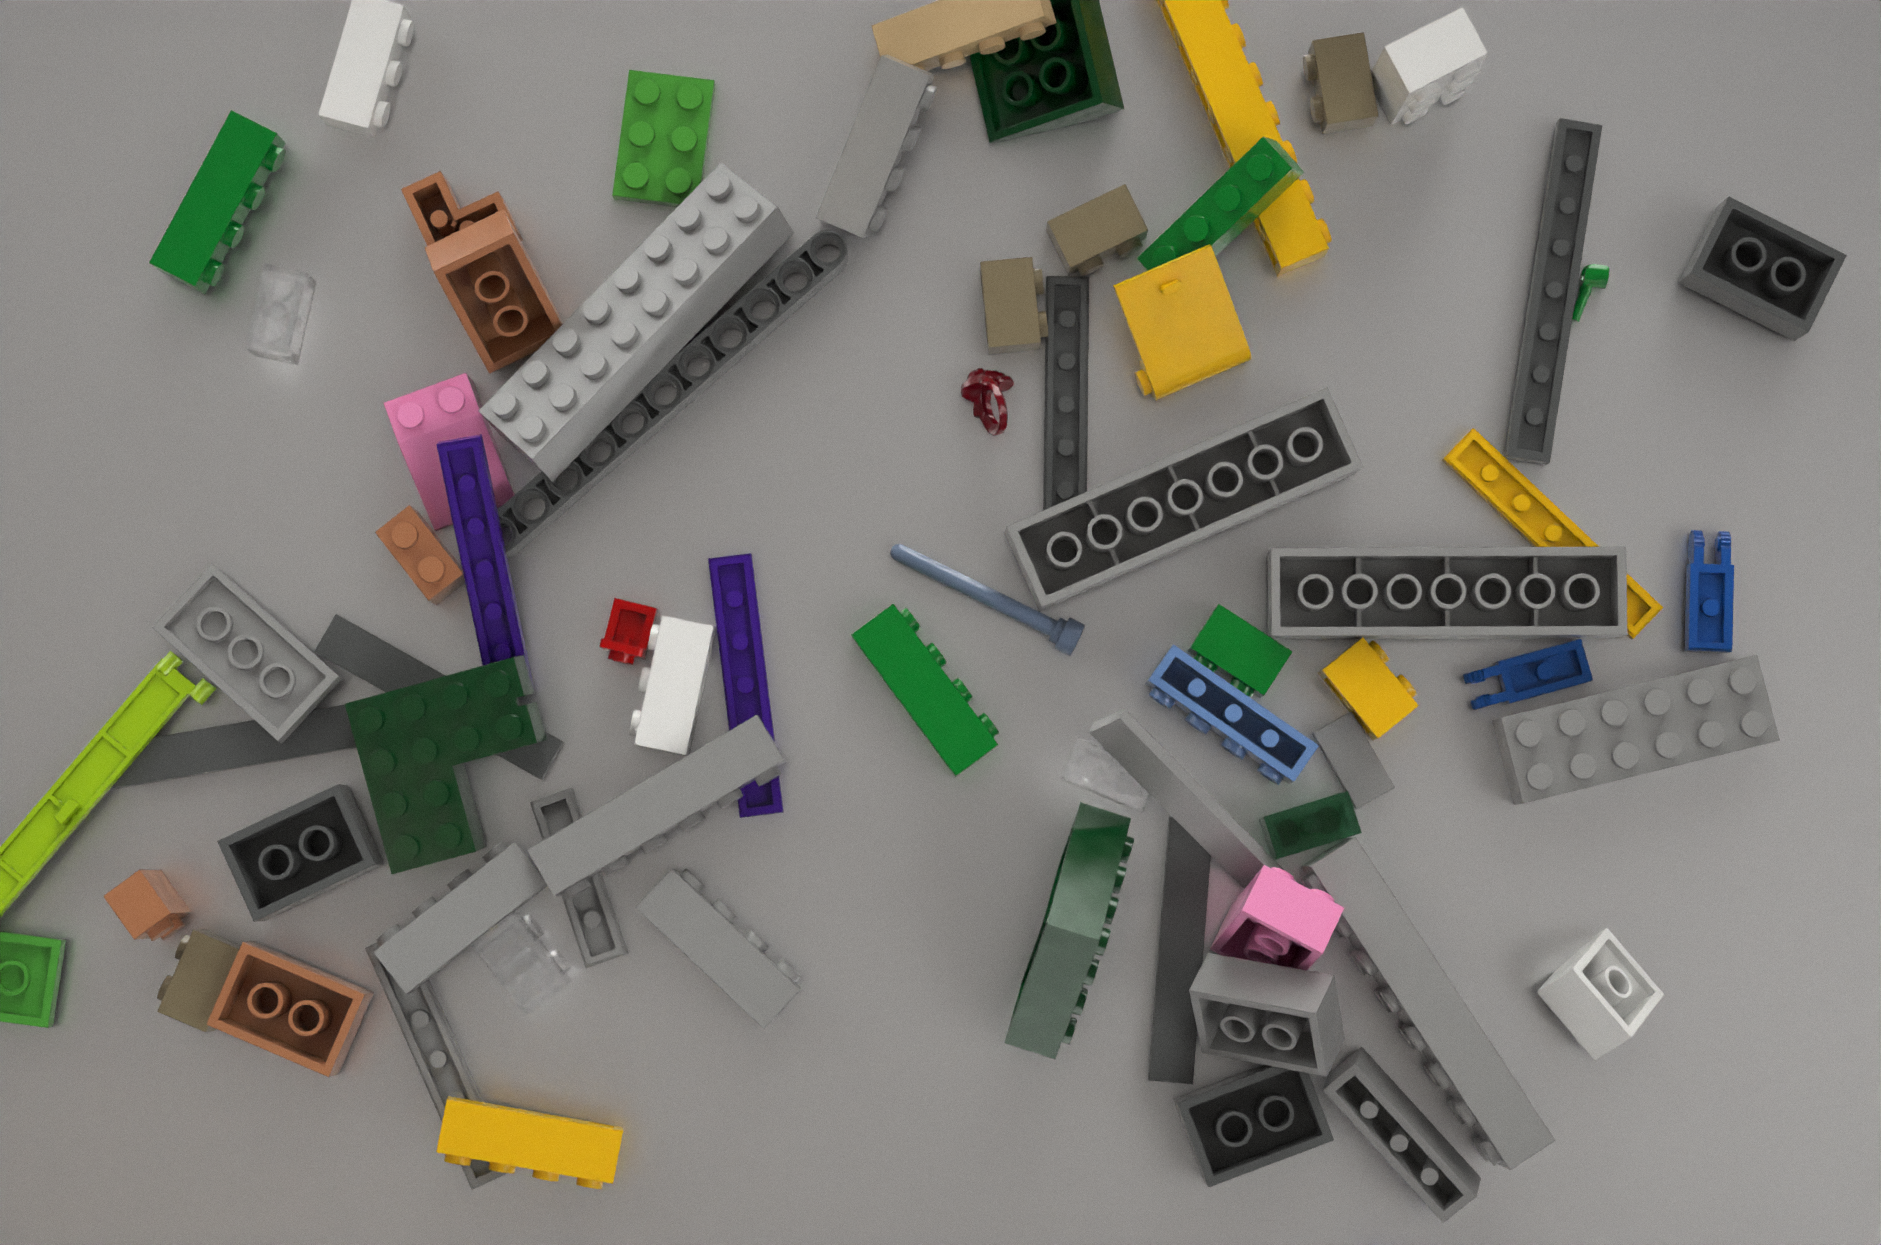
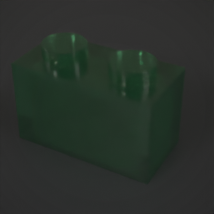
M1348 791L1259 818L1270 856L1274 860L1362 833Z

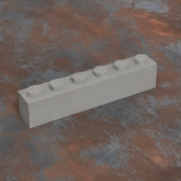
M755 715L529 848L527 851L553 896H560L565 893L567 898L570 899L591 887L588 879L603 870L607 877L627 866L629 861L626 856L641 848L644 854L667 842L668 840L664 834L673 828L680 826L682 831H686L706 819L702 811L718 803L719 807L723 809L744 796L740 789L751 782L756 781L760 787L782 774L778 767L786 761L761 718Z

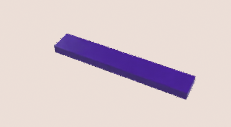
M482 434L439 441L436 445L482 665L524 655L534 689Z
M752 554L709 558L708 563L729 731L758 715L775 742ZM779 776L760 787L756 781H753L740 789L744 795L738 800L740 818L784 813Z

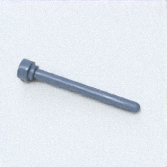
M896 544L891 548L890 554L894 560L1050 636L1049 641L1056 644L1055 649L1069 656L1073 653L1084 631L1085 624L1071 617L1068 621L1061 617L1057 621L903 544Z

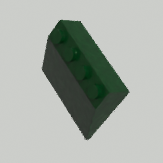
M1050 0L1057 23L1045 27L1046 32L1028 40H1021L1020 37L1005 42L1006 47L995 53L982 55L980 52L969 55L989 143H998L1085 123L1124 109L1099 0Z

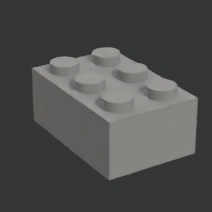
M1208 953L1189 989L1201 1051L1205 1054L1327 1077L1345 1040L1334 975Z

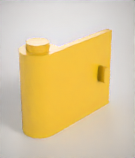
M1210 244L1113 285L1141 358L1139 361L1140 370L1134 372V375L1144 396L1151 394L1154 400L1157 401L1251 360V352Z

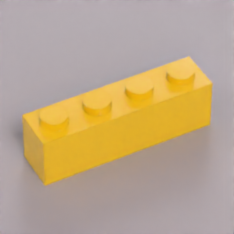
M448 1096L436 1153L445 1154L444 1161L452 1164L470 1166L471 1160L476 1159L489 1162L488 1169L497 1172L514 1174L515 1168L521 1167L532 1169V1177L537 1179L558 1181L561 1174L577 1177L576 1185L602 1189L603 1182L613 1184L623 1128Z

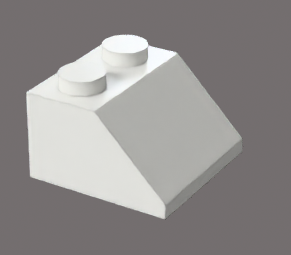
M1607 927L1557 968L1537 991L1549 1010L1556 1014L1574 1035L1576 1041L1586 1049L1594 1060L1630 1039L1664 996V993Z

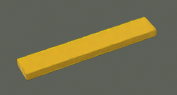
M1474 428L1442 459L1450 469L1533 547H1599ZM1627 573V636L1630 639H1634L1663 609V606Z

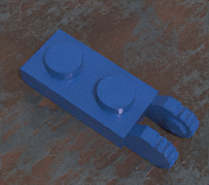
M1701 530L1690 531L1688 543L1689 564L1686 565L1685 651L1732 652L1734 565H1731V534L1728 531H1719L1715 539L1716 564H1704L1705 539Z
M1581 639L1497 661L1495 666L1463 674L1465 684L1480 683L1487 678L1498 675L1503 692L1497 694H1485L1471 700L1473 710L1505 701L1506 704L1593 681Z

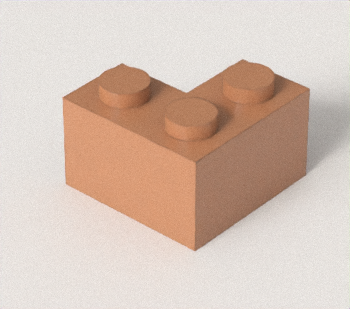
M441 171L401 189L427 246L503 209L520 241H524L499 191L460 208L449 182Z

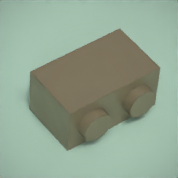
M1364 32L1313 40L1308 50V55H1303V68L1306 80H1313L1316 96L1310 98L1311 114L1314 123L1320 122L1322 134L1373 127L1379 115Z
M1126 184L1047 221L1046 231L1068 276L1078 271L1081 276H1085L1104 266L1103 259L1115 253H1118L1120 258L1125 257L1143 247L1141 241L1146 239L1148 228Z
M1032 257L980 262L988 355L1040 350L1041 338L1048 337L1046 311L1038 312L1036 295L1044 294L1042 269L1033 268Z
M193 929L191 935L185 934L176 950L175 958L179 960L175 972L173 976H166L159 989L157 999L162 1002L157 1012L204 1032L216 1031L215 1028L206 1024L241 945L205 929Z

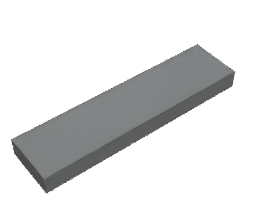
M573 788L530 802L542 840L582 818ZM601 871L588 879L591 887L578 895L568 899L565 893L561 894L585 968L629 954Z

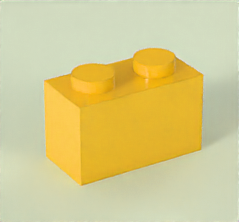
M1361 638L1320 670L1318 675L1345 708L1352 712L1358 724L1373 741L1380 738L1419 705L1413 699L1417 692L1411 683L1402 674L1395 677L1386 666L1389 658L1384 650L1374 640L1368 643L1364 638Z

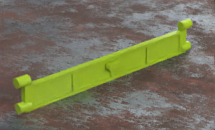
M171 650L164 658H161L1 845L0 917L186 699L191 696L193 700L203 705L217 689L205 678H202L195 685L177 669L184 661Z

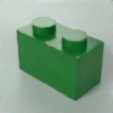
M1220 604L1215 607L1187 650L1194 655L1195 660L1212 672L1219 671L1231 679L1230 684L1250 698L1253 694L1259 698L1266 694L1292 654L1291 650Z

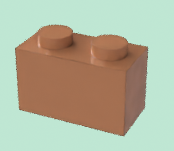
M412 506L406 507L375 532L427 600L433 604L438 605L465 584L462 566L422 515Z
M139 869L103 896L134 940L151 939V941H154L160 937L162 940H166L185 926L182 919L191 913L189 907L162 870Z

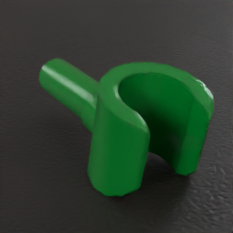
M1589 264L1582 269L1580 293L1574 305L1572 320L1580 321L1592 288H1606L1609 278V266Z

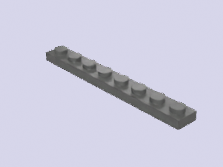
M1559 118L1556 122L1504 457L1508 459L1544 465L1550 463L1602 125L1563 118Z

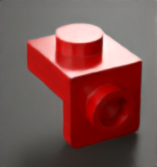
M614 598L604 639L601 638L599 646L603 650L609 651L607 659L633 665L635 658L646 660L649 636L652 625L655 624L658 609Z

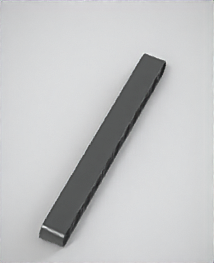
M823 230L815 234L675 355L565 469L576 471L578 474V481L573 489L569 491L559 490L556 484L557 478L552 482L541 472L498 509L501 527L510 528L512 533L510 543L505 546L507 559L512 558L523 550L845 269L848 262L847 245L843 236L832 230ZM832 244L839 248L841 251L840 256L835 261L829 263L819 260L816 255L820 247ZM791 273H803L808 278L807 284L803 289L792 291L785 287V279ZM763 300L770 301L775 305V311L771 317L761 320L752 315V308L757 302ZM727 329H737L742 333L741 342L733 348L723 347L719 343L720 335ZM704 357L709 360L710 366L708 371L702 376L697 377L687 373V365L691 359ZM663 385H671L677 389L676 398L668 405H660L654 400L656 390ZM632 413L642 415L644 417V424L640 431L629 434L622 430V421L627 415ZM602 441L610 444L611 452L606 460L603 462L590 460L589 451L593 444ZM534 498L542 499L545 504V510L541 517L534 520L526 519L523 511L525 504Z

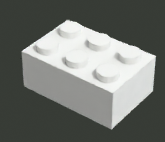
M1463 7L1383 48L1371 71L1375 96L1391 125L1402 119L1405 124L1418 120L1429 112L1428 106L1439 100L1442 101L1443 105L1455 101L1466 93L1465 88L1473 83L1472 77L1481 71L1479 66L1488 52Z

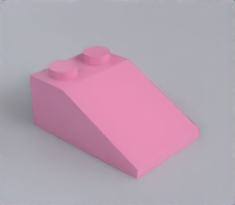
M467 373L384 403L397 442L435 531L453 525L436 445L439 441L482 434L497 509L515 495L489 422L478 411L483 405L475 383Z

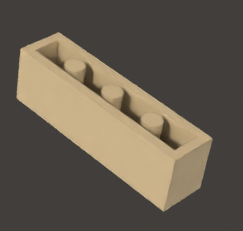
M938 0L872 25V30L880 58L881 55L888 54L928 71L941 66V69L960 66L966 62V56L980 52L982 55L998 52L1006 47L1005 42L1018 37L1021 40L1036 38L1046 32L1045 27L1057 22L1050 0Z

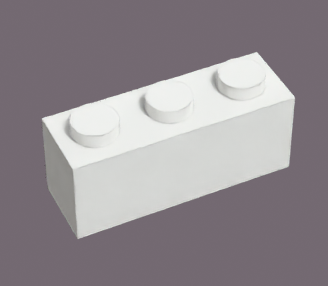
M352 0L318 113L326 125L376 138L379 127H385L390 114V103L386 102L391 86L396 87L402 73V62L399 61L403 45L409 46L414 32V21H411V16L404 5L386 0Z
M663 615L660 625H652L648 642V650L654 651L651 668H643L639 683V692L645 693L642 710L635 709L633 712L629 735L636 736L635 745L683 756L690 754L717 630L714 626Z

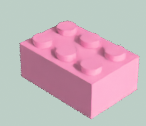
M1264 865L1230 906L1210 950L1222 956L1308 970L1324 953L1344 907L1335 903L1333 897L1319 889H1309L1295 882L1294 877L1287 871L1276 867L1269 868Z

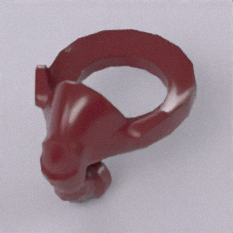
M977 368V370L969 373L966 381L961 385V395L966 400L974 403V417L980 418L988 433L996 436L1004 433L1008 421L1006 401L1002 392L1009 390L1013 386L1014 381L1010 376H1006L997 370L991 371ZM992 393L998 405L999 423L995 419L991 407Z

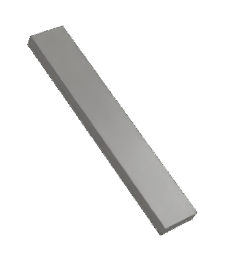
M1125 708L1094 722L1089 733L1244 889L1264 865L1269 868L1283 869Z
M377 942L366 947L365 950L441 1121L443 1120L448 1096L484 1102L430 979L407 995L373 953L380 947L379 943ZM472 1159L470 1166L461 1165L472 1190L508 1174L489 1170V1162Z

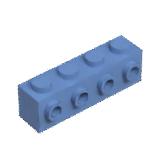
M1174 644L1169 648L1145 683L1152 688L1149 693L1152 699L1169 710L1175 704L1188 713L1185 718L1188 724L1205 735L1209 730H1212L1224 739L1221 746L1241 760H1243L1245 755L1261 764L1257 771L1277 785L1282 780L1288 784L1293 783L1319 747L1315 742Z

